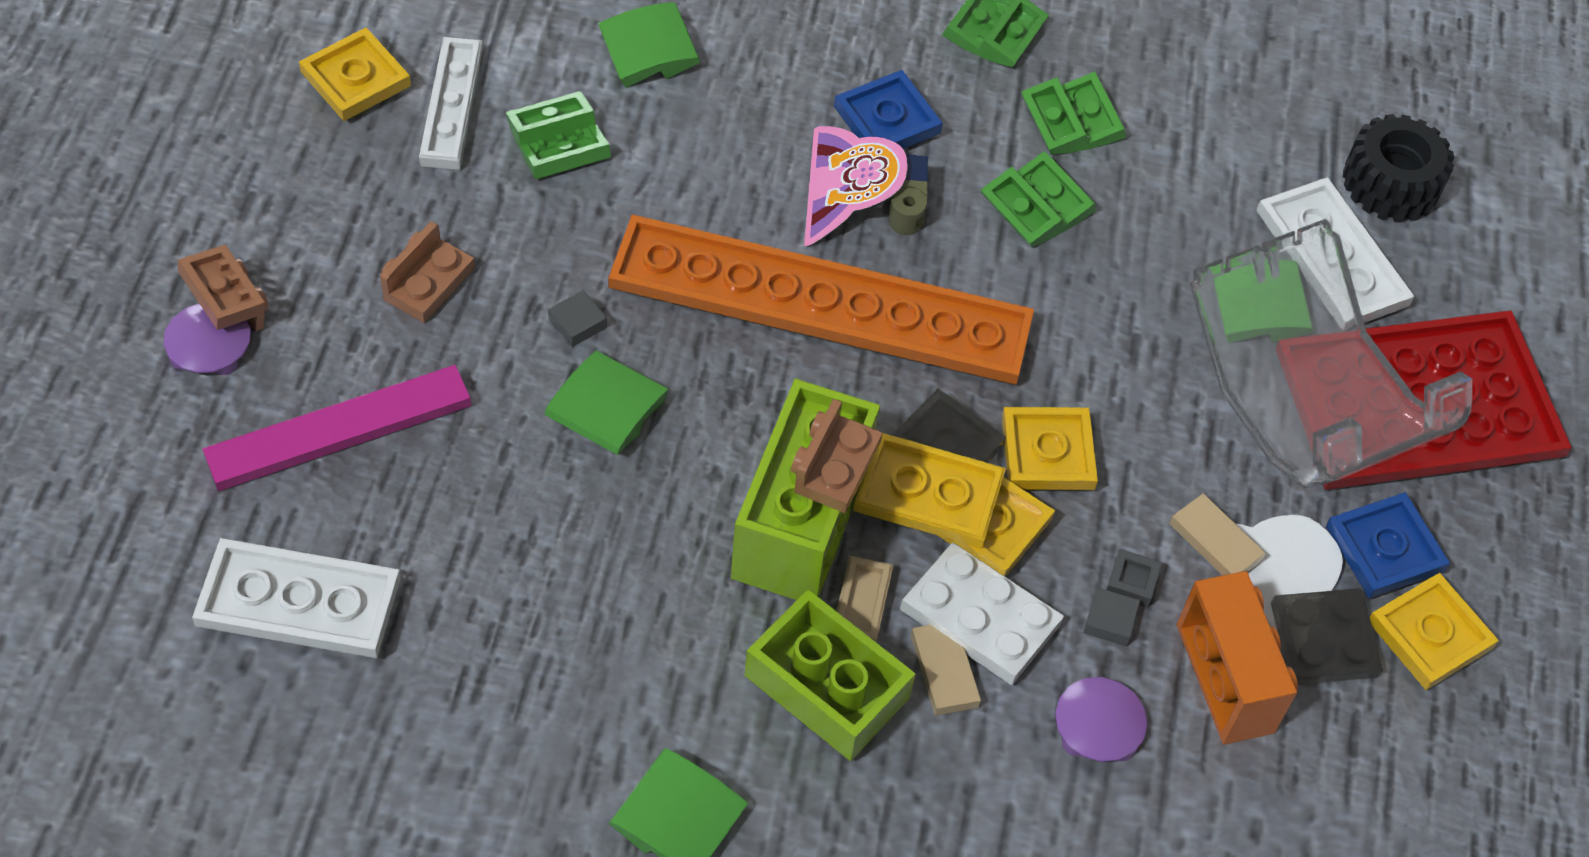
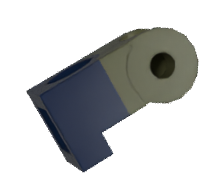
M906 155L908 166L906 179L903 186L892 196L888 218L890 227L899 234L912 235L917 233L923 226L924 212L927 205L928 156Z

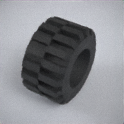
M1394 114L1385 115L1384 120L1379 117L1372 119L1369 125L1365 124L1360 129L1346 160L1342 176L1345 178L1344 186L1346 191L1352 192L1350 198L1355 203L1360 202L1363 205L1362 209L1368 213L1373 211L1381 219L1392 217L1393 221L1402 222L1404 217L1411 221L1418 219L1420 214L1425 216L1431 212L1433 206H1436L1453 171L1454 153L1449 150L1450 143L1447 138H1441L1439 136L1441 132L1437 128L1426 126V121L1421 119L1415 121L1408 115L1402 114L1401 118H1397Z

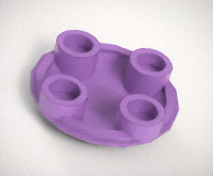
M196 304L183 309L171 319L164 332L163 345L171 365L176 369H185L194 373L215 372L219 375H227L236 370L238 360L243 357L250 345L251 329L246 320L217 330L201 305Z
M1104 677L1084 678L1070 685L1060 696L1055 712L1057 729L1062 737V746L1065 751L1070 755L1082 756L1098 762L1127 761L1131 759L1137 748L1144 741L1148 724L1145 708L1136 694L1122 683Z

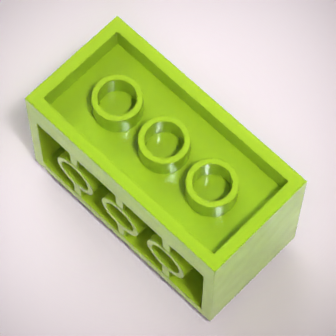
M794 378L735 522L731 579L797 600L807 589L820 598L854 508L859 488L845 514L794 493L796 474L791 472V466L798 449L801 446L808 448L813 439L809 437V433L819 411L826 413L833 399L842 402L840 416L875 430L880 410L879 404Z

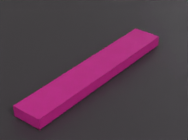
M452 365L202 449L217 491H221L470 407L471 399L456 365Z

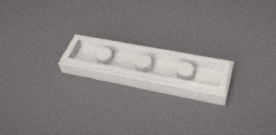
M443 37L419 154L421 167L461 169L483 53L482 40Z

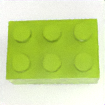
M809 589L747 650L744 673L746 678L850 762L910 699L916 675L915 672Z

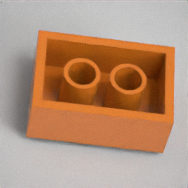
M1247 571L1195 581L1176 624L1223 745L1275 734L1298 691L1296 675L1291 667H1286L1281 655L1279 634L1274 626H1269L1263 611L1264 600L1262 593L1257 586H1253Z

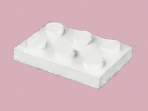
M953 542L902 599L900 606L901 611L923 626L932 625L964 647L967 656L1010 685L1014 684L1061 626L1064 618L1062 614Z

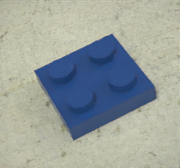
M903 70L836 95L834 99V108L858 138H885L896 142L904 149L939 135L942 131V121Z
M1406 492L1330 517L1326 525L1327 530L1337 542L1342 555L1369 599L1430 578L1439 572L1440 574L1444 573L1450 565L1449 560Z

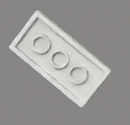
M1328 177L1260 200L1256 211L1291 261H1295L1296 268L1340 331L1411 305L1415 296Z
M220 538L192 619L196 627L377 658L400 583V570Z

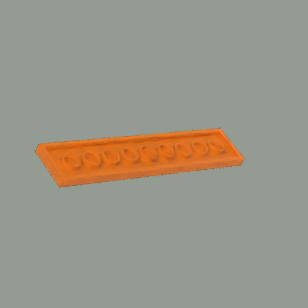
M633 214L630 217L608 277V288L1015 385H1017L1034 309Z

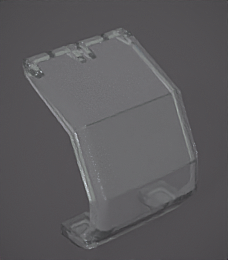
M1327 219L1299 228L1297 230V241H1295V231H1291L1263 242L1262 248L1259 245H1255L1226 257L1225 269H1223V259H1218L1193 270V281L1190 283V288L1220 391L1270 463L1300 487L1310 489L1340 480L1451 433L1462 427L1468 420L1472 408V378L1460 371L1424 386L1423 402L1413 395L1366 332L1340 235L1332 231V226Z

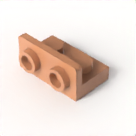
M430 221L421 232L417 231L411 236L407 247L395 259H390L384 265L380 275L384 301L425 323L475 269L474 257L440 238L439 225Z
M226 244L178 259L179 274L217 330L246 320L255 332L264 329L265 312L268 311L266 296L261 288L254 287L248 278L247 269L240 258L235 259Z
M833 399L826 413L821 411L817 413L809 433V437L813 439L808 448L801 446L798 449L791 466V472L796 474L794 493L846 514L881 443L883 432L840 416L842 402Z

